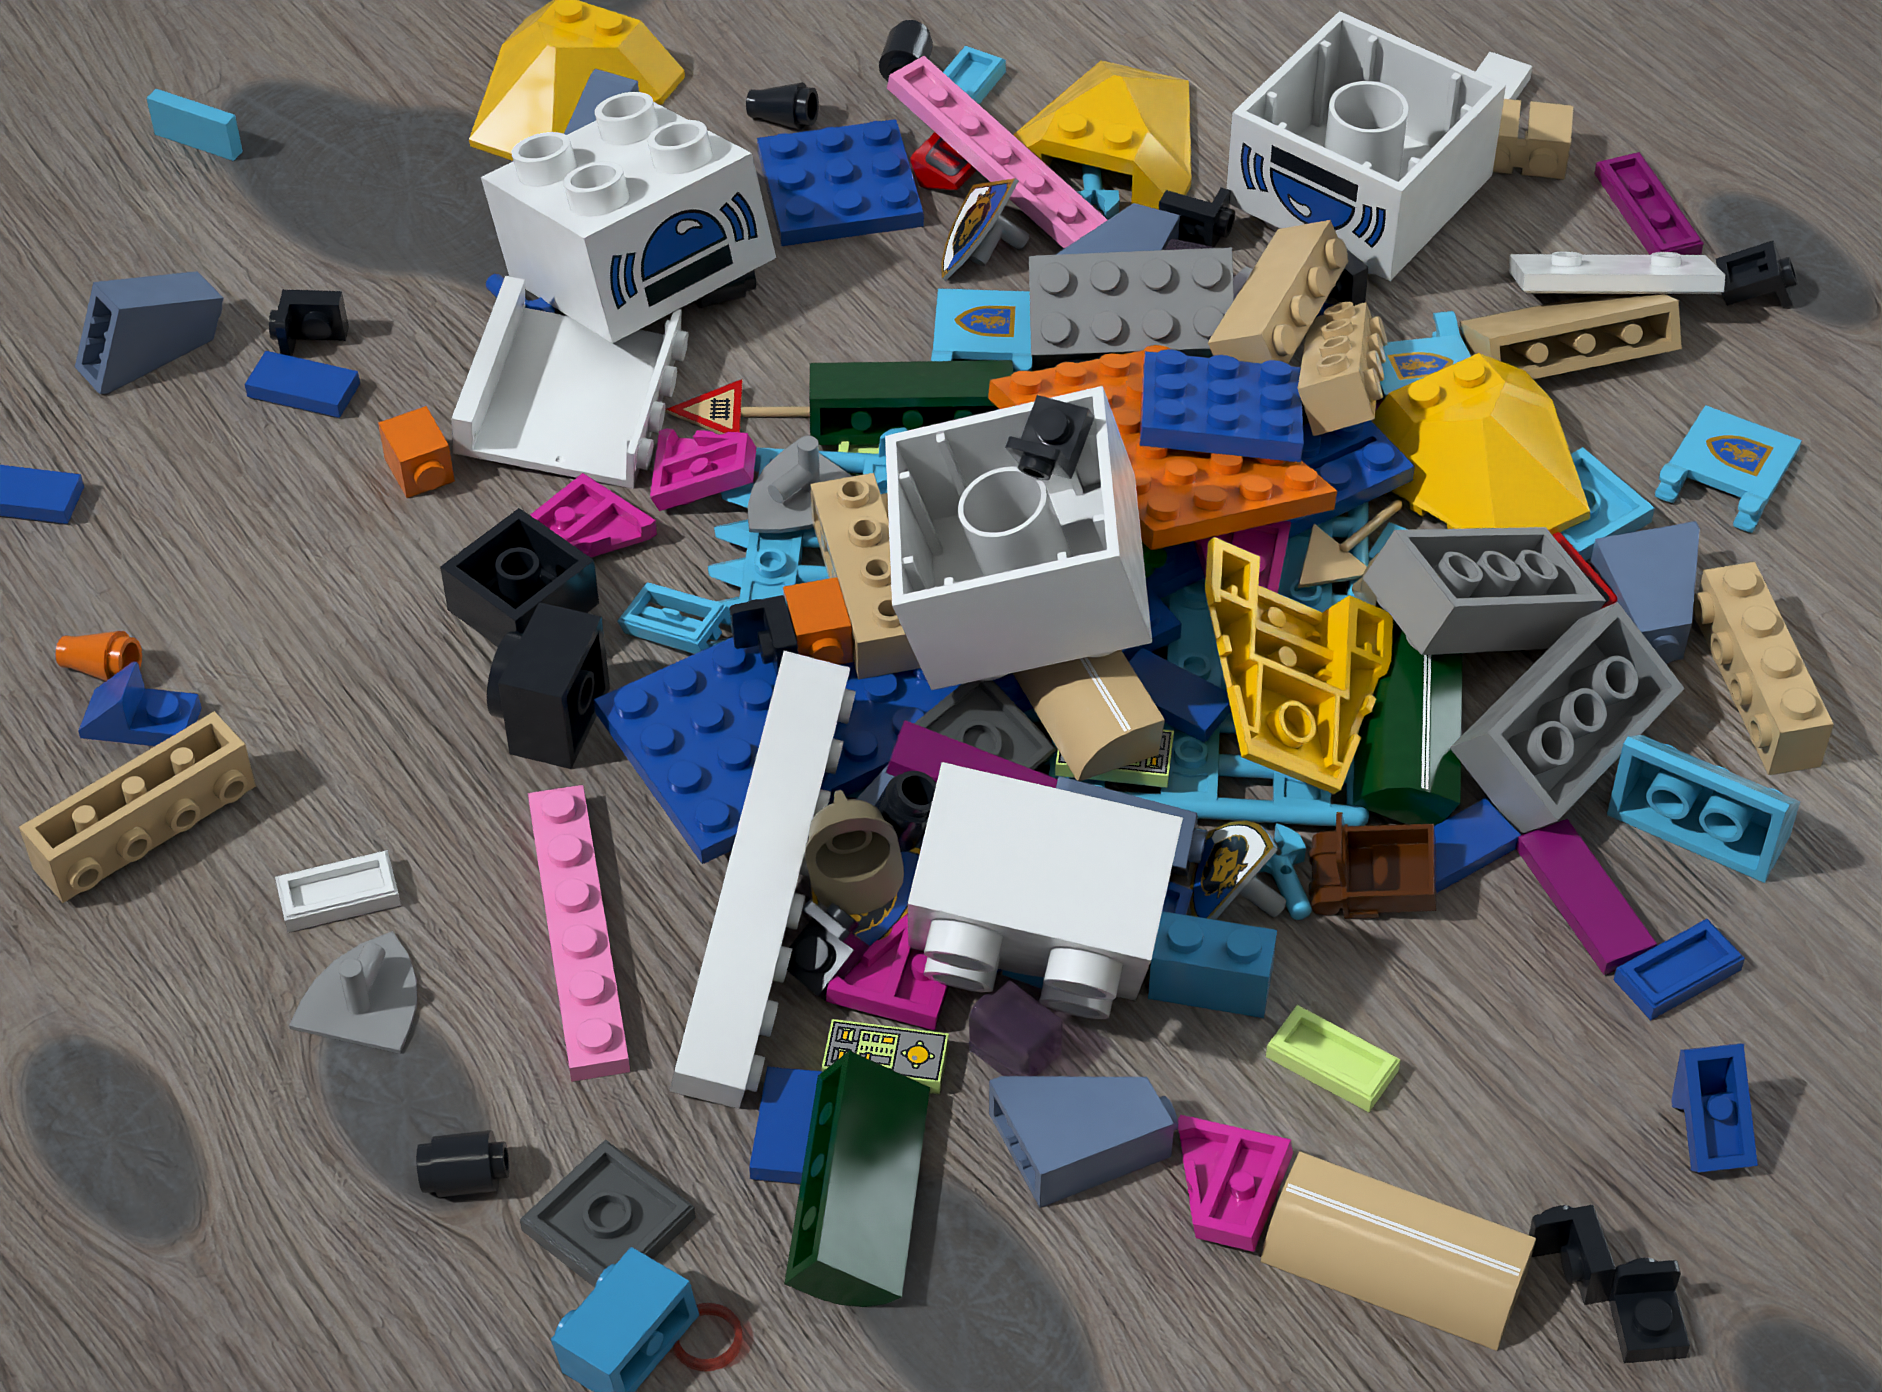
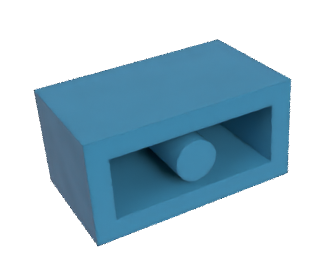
M1162 911L1151 959L1148 999L1264 1018L1273 971L1277 930Z
M630 1247L616 1264H611L601 1273L595 1289L576 1310L568 1312L559 1322L551 1342L562 1373L593 1392H635L699 1316L690 1281Z

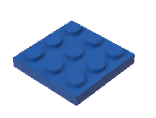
M896 119L872 121L842 127H827L790 134L782 133L775 136L757 138L758 155L781 246L924 227L922 205Z
M1171 349L1161 350L1158 353L1145 351L1142 377L1140 446L1301 462L1304 444L1302 400L1298 392L1301 367H1291L1285 362L1269 360L1263 363L1243 362L1227 355H1215L1210 358L1186 356L1180 351Z

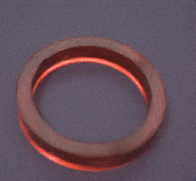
M716 1303L696 1304L699 1316H718L732 1326L735 1337L731 1347L722 1355L711 1359H699L689 1355L681 1347L679 1339L672 1348L679 1361L691 1369L697 1371L718 1370L731 1363L740 1352L743 1341L742 1327L737 1316L727 1307Z

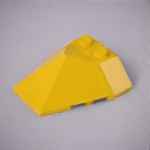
M552 0L525 18L502 44L469 138L470 147L513 161L512 149L520 141L540 133L558 132L564 134L594 69L637 80L639 92L650 95L653 102L659 105L666 101L685 78L684 69L641 20L579 0Z
M1101 60L1013 134L1048 167L1053 158L1056 157L1132 175L1131 205L1136 203L1159 210V201L1166 190L1186 196L1191 187L1189 80Z
M1477 353L1388 393L1375 411V419L1371 421L1415 466L1413 481L1392 490V492L1409 501L1410 509L1419 515L1424 516L1428 512L1447 523V529L1546 527L1551 534L1562 532L1590 519V509L1553 401L1525 370Z
M1214 537L1208 541L1205 593L1241 757L1335 794L1342 788L1361 740L1358 731L1363 718L1372 712L1376 702L1373 693L1378 680L1387 674L1391 663L1393 618L1387 611L1350 595L1324 612H1320L1259 586L1260 556Z

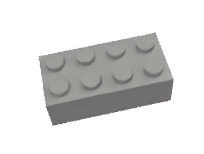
M1232 247L1029 256L1031 357L1034 367H1056L1058 364L1072 358L1086 357L1096 359L1104 354L1132 353L1142 351L1151 345L1165 346L1172 350L1180 351L1186 356L1212 357L1213 354L1208 341L1234 301Z
M1546 527L1394 530L1363 577V580L1376 595L1378 604L1392 616L1406 634L1408 643L1419 651L1421 655L1549 649L1578 619L1600 610L1606 601Z
M1616 602L1578 619L1450 749L1504 818L1520 834L1557 822L1620 757L1626 738L1628 736L1641 735L1685 688L1621 605Z

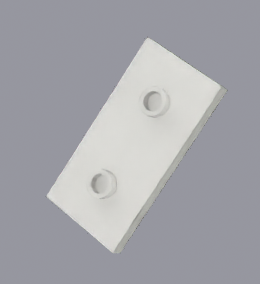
M1554 252L1552 254H1510L1509 272L1525 293L1721 294V292H1724L1725 274L1706 255H1681L1673 252H1655L1651 255H1582L1576 252Z

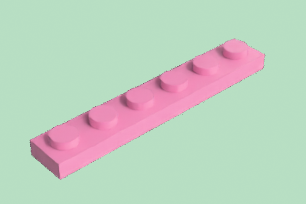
M925 56L889 75L887 89L986 179L994 182L1016 178L1019 182L1009 199L1064 249L1108 220Z
M578 785L528 793L571 1082L630 1072L629 1058L584 786Z

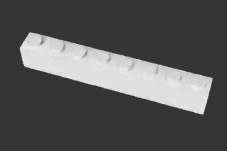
M787 651L783 652L670 1092L739 1109L745 1090L757 1091L765 1057L755 1055L754 1052L758 1036L770 1037L779 1004V1002L768 1000L772 980L784 982L792 948L781 946L785 928L797 930L805 895L794 892L799 875L810 877L805 859V846L808 842L810 823L817 812L829 803L831 792L820 788L824 772L836 773L844 742L833 738L837 722L848 724L856 691L846 689L850 672L849 667Z

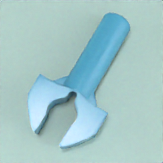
M1081 163L1084 190L1076 192L1091 205L1095 204L1098 209L1104 212V217L1109 220L1119 213V190H1104L1101 168Z
M1276 823L1274 839L1281 853L1279 856L1275 853L1258 873L1267 872L1273 876L1281 896L1286 899L1285 905L1290 916L1295 920H1302L1311 914L1312 908L1296 874L1294 865L1304 862L1306 847L1297 832Z

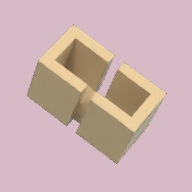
M1504 99L1493 172L1512 174L1513 167H1521L1522 175L1565 179L1571 145L1573 106L1530 101L1528 131L1525 132V139H1518L1521 100Z

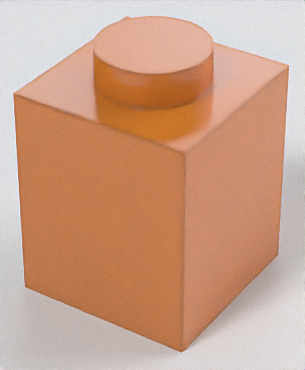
M427 406L378 422L384 458L406 498L455 482L449 445Z
M834 577L784 586L783 595L796 637L798 654L837 665L853 662L852 625L838 578Z

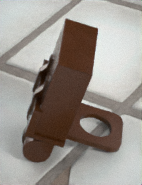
M1337 812L1336 831L1319 832L1313 836L1312 849L1309 852V862L1312 865V881L1309 883L1308 894L1311 897V908L1314 913L1333 915L1342 908L1344 919L1379 918V913L1436 911V837L1434 824L1348 826L1344 823L1343 812Z

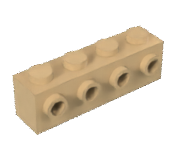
M1331 220L1287 227L1276 231L1208 341L1213 356L1227 355L1243 362L1263 363L1269 360H1276L1289 364L1349 262L1345 243L1342 239L1338 238Z
M1342 302L1327 308L1324 311V315L1317 316L1306 333L1298 392L1313 436L1375 419L1376 400L1383 398L1380 381L1384 380L1382 363L1386 362L1383 346L1387 345V337L1380 316L1371 317L1367 302L1353 306L1352 302Z
M874 473L810 484L812 522L828 577L838 578L852 625L853 662L858 679L921 668L892 606L888 494H880Z
M1749 562L1703 570L1699 591L1694 594V618L1704 635L1713 659L1723 676L1732 700L1741 715L1767 774L1774 775L1821 767L1834 724L1756 563Z
M214 711L19 826L34 871L62 903L81 892L93 888L99 881L130 862L141 859L148 851L178 833L189 830L201 819L224 805L237 801L244 793L256 787L246 745Z

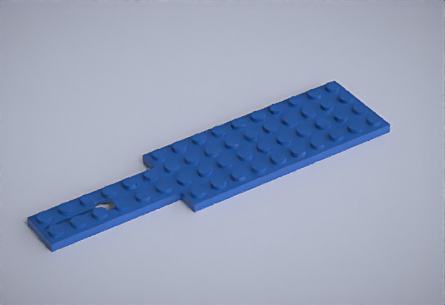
M1371 420L1317 436H1313L1309 423L1303 425L1304 444L1301 460L1337 490L1334 510L1286 520L1291 522L1288 539L1311 529L1313 524L1319 525L1413 481L1415 466ZM1194 541L1160 548L1166 551L1167 561L1164 566L1156 568L1154 573L1146 578L1152 643L1121 649L1128 662L1141 648L1152 652L1181 638L1182 623L1162 602L1161 598L1205 578ZM729 638L594 699L596 715L702 864L732 851L777 679L773 663L763 664L759 645L736 649L733 638ZM854 662L841 664V666L850 668L846 689L854 690L856 694L848 724L841 722L836 724L833 738L844 742L836 773L824 772L820 789L831 792L828 805L834 802L835 791L842 790L845 796H848L869 786L889 764L904 720L915 723L961 684L931 690L921 668L858 679ZM1013 673L993 680L1023 713L1033 708Z

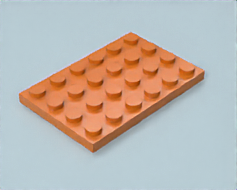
M1151 345L1142 351L1126 354H1105L1100 359L1080 363L1063 362L1054 368L1033 372L1017 371L1011 376L990 380L988 399L999 409L1034 402L1037 395L1052 398L1103 386L1135 473L1142 542L1151 550L1335 509L1337 490L1302 460L1301 462L1140 446L1142 377L1145 351L1158 353L1161 350L1170 349L1168 347Z

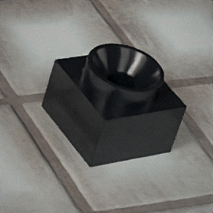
M521 508L515 510L440 566L447 610L497 647L508 632L517 631L524 633L539 602L588 613L599 604L594 560Z
M539 602L524 633L510 631L504 636L497 648L489 673L487 707L491 716L504 719L510 755L572 769L597 717L594 699L607 694L610 690L602 617Z

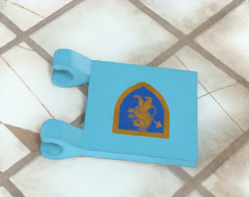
M938 289L931 361H953V359L1012 360L1013 373L1017 371L1032 372L1030 292Z
M1453 311L1433 313L1436 331L1433 332L1431 338L1387 342V345L1383 346L1386 362L1382 363L1384 380L1380 381L1383 400L1388 393L1471 357L1460 336L1457 319Z
M1705 405L1670 462L1665 464L1660 471L1659 480L1661 482L1654 496L1674 503L1686 478H1690L1741 497L1738 504L1739 512L1734 519L1733 526L1752 533L1766 504L1800 449L1802 440Z

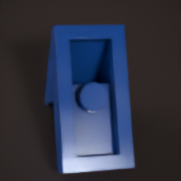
M132 662L94 690L78 730L79 736L83 739L156 746L197 722L202 709L199 695L147 689L144 686L139 664Z
M1737 1043L1680 1050L1671 1102L1673 1108L1682 1109L1685 1113L1691 1171L1707 1172L1758 1166L1744 1044Z

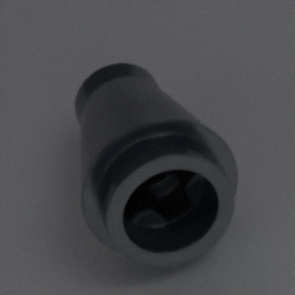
M803 82L761 90L751 89L746 98V111L750 118H760L802 130L805 125L812 126L815 124L819 111V99L816 89L807 87Z

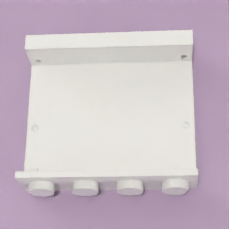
M505 276L451 418L453 454L576 478L584 473L596 482L634 489L639 470H648L654 445L653 440L650 439L651 433H659V430L662 429L665 416V403H662L663 397H672L677 378V367H673L675 360L683 361L685 358L689 335L688 332L681 331L682 310L674 311L671 320L666 321L665 335L638 330L612 344L569 316L525 308V279Z

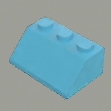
M1644 735L1628 736L1623 743L1607 815L1765 883L1790 838L1801 801L1786 796L1778 790L1767 788L1736 775L1723 767L1715 766L1679 751L1671 745L1660 743Z

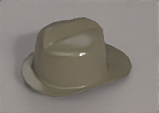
M842 790L835 791L834 803L827 805L817 812L810 823L809 840L805 846V859L812 889L819 903L827 908L833 902L849 915L868 913L887 904L897 895L903 884L904 866L897 833L893 826L884 820L876 806L863 800H848Z

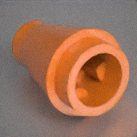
M124 631L82 636L65 635L58 641L55 652L56 661L60 667L71 668L104 681L113 677L132 662H137L139 668L142 663V648L139 641L134 637H129Z

